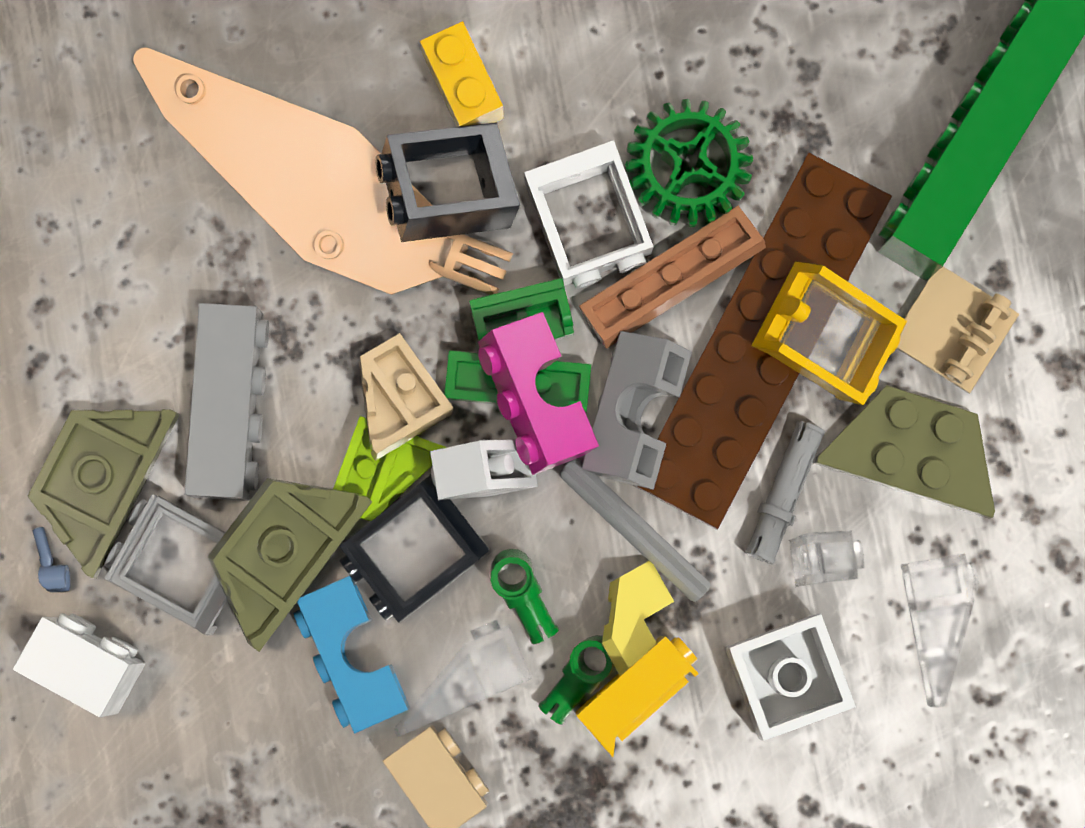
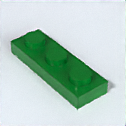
M449 350L444 393L446 398L455 401L498 405L497 388L492 376L487 375L483 370L478 353ZM555 361L546 369L537 372L535 385L538 394L546 403L555 407H566L581 401L583 409L587 413L591 364Z

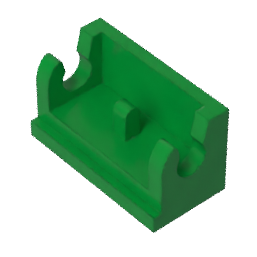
M563 278L469 300L479 341L493 329L541 312L544 313L554 339L574 335V325Z

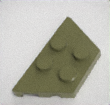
M886 385L829 446L817 456L815 461L816 465L988 519L994 517L995 507L978 414Z
M161 409V411L71 410L28 494V498L40 514L45 516L51 524L54 533L63 545L69 548L87 576L97 579L180 415L171 409Z
M267 478L207 556L250 646L260 652L372 503L368 497L358 493Z

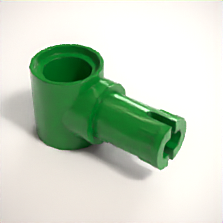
M518 549L501 551L491 563L490 581L492 587L499 596L503 597L509 609H515L530 637L531 644H538L544 641L543 634L538 625L542 626L547 638L555 635L559 628L555 625L539 595L542 592V588L534 575L531 559L526 553ZM510 563L518 564L526 572L524 579L514 585L503 582L498 575L500 569Z
M595 635L588 637L574 647L570 660L562 669L564 675L546 698L539 703L538 707L545 715L551 712L557 703L559 704L558 709L550 717L557 724L563 725L568 715L586 693L592 694L599 684L616 670L602 644L603 636ZM596 647L604 653L606 658L604 670L594 671L585 664L584 652L586 648Z

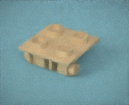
M943 266L929 278L904 319L907 320V323L900 334V342L897 349L970 394L1016 321L1019 313L1009 308L1012 303L1006 297L995 293L992 297Z

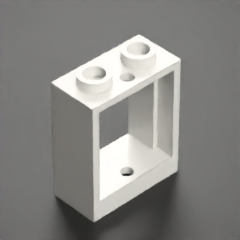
M614 140L524 172L525 185L560 278H563L564 286L573 283L575 289L583 288L602 279L601 272L618 267L620 273L647 263L645 257L651 255L653 244ZM608 172L634 244L570 267L544 194Z

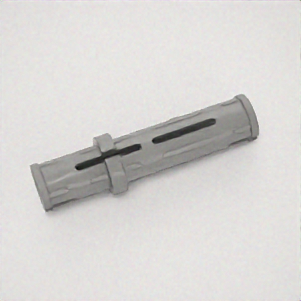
M797 420L766 503H760L757 512L760 514V518L749 546L745 551V554L762 562L766 560L765 562L768 564H774L788 526H793L796 519L793 511L822 437L825 435V430L808 422L805 426V422Z

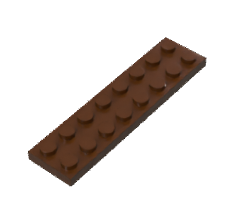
M808 152L763 237L766 248L753 256L657 440L666 443L654 490L633 485L634 487L718 530L799 375L798 372L773 356L751 346L795 262L823 265L844 280H849L892 195ZM814 286L805 302L811 307L809 316L801 323H794L784 342L785 345L808 358L837 303V301Z

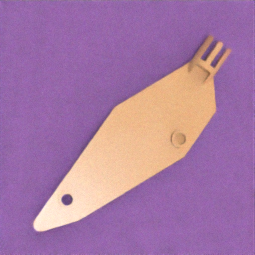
M140 48L134 54V64L166 120L304 261L391 295L441 277L488 295L498 293L499 288L484 283L480 279L461 274L459 270L463 264L503 280L506 270L466 255L468 246L507 262H510L513 255L512 252L465 234L401 242L397 225L391 226L387 217L386 199L389 197L386 183H380L376 173L375 160L376 156L381 153L356 128L150 48ZM192 83H197L199 87L197 95L188 98L186 95L187 87ZM412 185L417 207L433 206Z

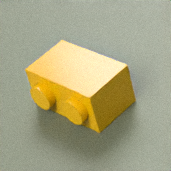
M463 21L420 40L422 55L456 127L495 123L504 119L503 104Z

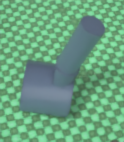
M44 527L33 529L41 564L38 571L39 583L52 593L69 591L71 579L68 565L53 566V557Z

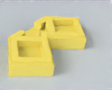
M650 561L610 582L608 602H611L609 623L604 625L602 644L620 676L657 644L644 619L674 602L658 571Z

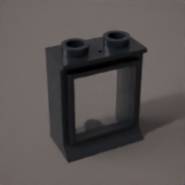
M431 474L347 541L339 545L346 554L339 560L345 570L356 583L364 578L375 592L368 599L385 621L393 616L398 623L407 619L491 553L490 549L451 499L438 500L437 489L433 484Z

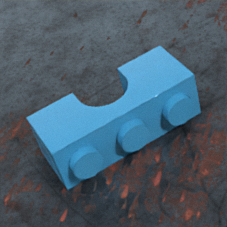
M351 576L345 577L299 598L297 603L300 610L293 614L304 639L312 636L320 653L313 656V661L323 683L328 681L333 683L339 698L333 700L332 704L342 727L351 725L355 734L409 710L411 707L392 664L373 672H364L352 666L347 659L345 644L348 636L357 627L372 621L360 590Z

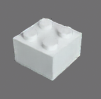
M60 613L59 617L41 618L13 670L92 714L104 717L119 713L146 663L135 657L138 649L131 644L114 636L112 639L107 637L100 638L93 634L96 629L94 624L72 613L70 616Z
M821 614L811 615L724 647L757 737L763 741L856 707Z

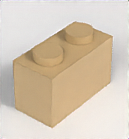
M433 725L385 758L383 763L429 828H459L487 807L488 802L483 796L490 791L474 768L466 772L455 756L462 751L447 729L444 728L437 732Z

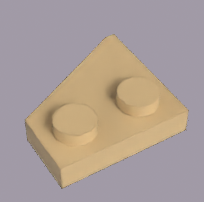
M400 333L360 356L359 367L370 449L375 461L452 415L453 406Z

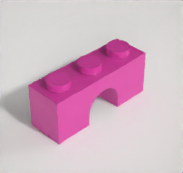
M543 312L493 329L477 342L479 345L478 356L480 364L485 373L492 376L498 391L497 403L499 410L506 420H510L517 436L515 442L517 453L521 461L525 465H529L532 475L580 458L599 446L581 401L566 407H555L546 403L537 392L535 385L537 372L546 369L562 357Z

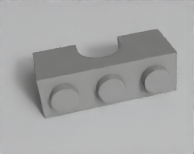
M620 331L617 345L612 352L611 367L605 388L598 401V413L593 427V432L599 446L585 455L582 466L583 470L609 480L654 490L666 443L644 434L641 427L642 413L646 405L657 396L669 395L680 397L692 354L690 350L668 339Z

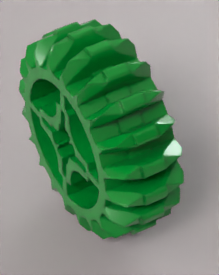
M689 99L682 100L680 113H676L674 107L669 102L663 104L664 120L656 113L649 112L646 120L651 129L637 125L634 129V135L642 143L629 142L627 145V153L637 157V159L626 161L625 171L640 173V175L633 177L629 181L632 190L646 188L639 196L638 203L640 206H644L654 199L657 203L652 211V216L656 219L659 218L666 208L672 211L669 224L673 226L677 225L680 213L687 214V224L689 227L696 226L698 220L697 213L702 212L708 224L715 221L716 215L713 206H716L723 214L729 213L732 210V206L727 197L741 201L745 193L737 184H749L752 177L749 172L740 168L751 165L753 155L738 153V151L743 150L749 145V138L747 136H740L733 139L732 136L738 131L740 123L734 120L724 126L722 124L726 114L724 108H719L714 117L707 115L709 108L707 101H701L698 112H691ZM681 129L701 131L689 142H679L673 138L667 141L662 138L668 133ZM713 139L720 145L725 154L727 162L726 178L716 172L718 167L713 165L707 157V150ZM700 146L696 162L698 170L695 171L692 167L691 172L685 171L681 178L677 180L682 163L680 156L683 155L686 160L687 154L693 155ZM652 149L662 155L661 160L666 162L672 171L669 181L664 188L658 183L651 169L650 153ZM689 184H699L705 188L710 185L716 189L712 193L698 198L676 196Z

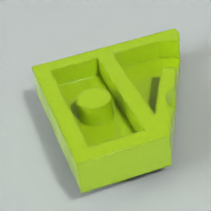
M360 416L333 489L358 493L368 497L372 503L360 518L371 522L432 466L430 451L446 447L416 436L375 461L371 455L367 419Z

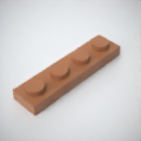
M738 205L729 213H725L579 305L580 310L607 349L618 342L620 331L632 333L764 250L766 248L765 241Z

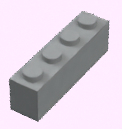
M199 303L185 495L189 497L249 501V490H257L259 463L252 462L253 443H260L262 414H255L256 395H264L266 384L265 367H259L260 348H267L269 341V320L262 319V312L257 306Z

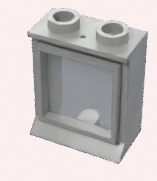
M152 494L148 501L142 499L134 509L129 519V524L133 526V529L125 543L118 541L109 553L105 567L110 570L104 579L190 625L202 634L213 635L217 628L214 622L228 600L207 556L226 532L166 499Z

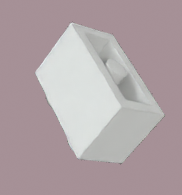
M479 440L430 451L433 465L431 477L437 489L438 500L488 497L538 487L536 474L532 475L529 465H525L521 461L516 450V440Z

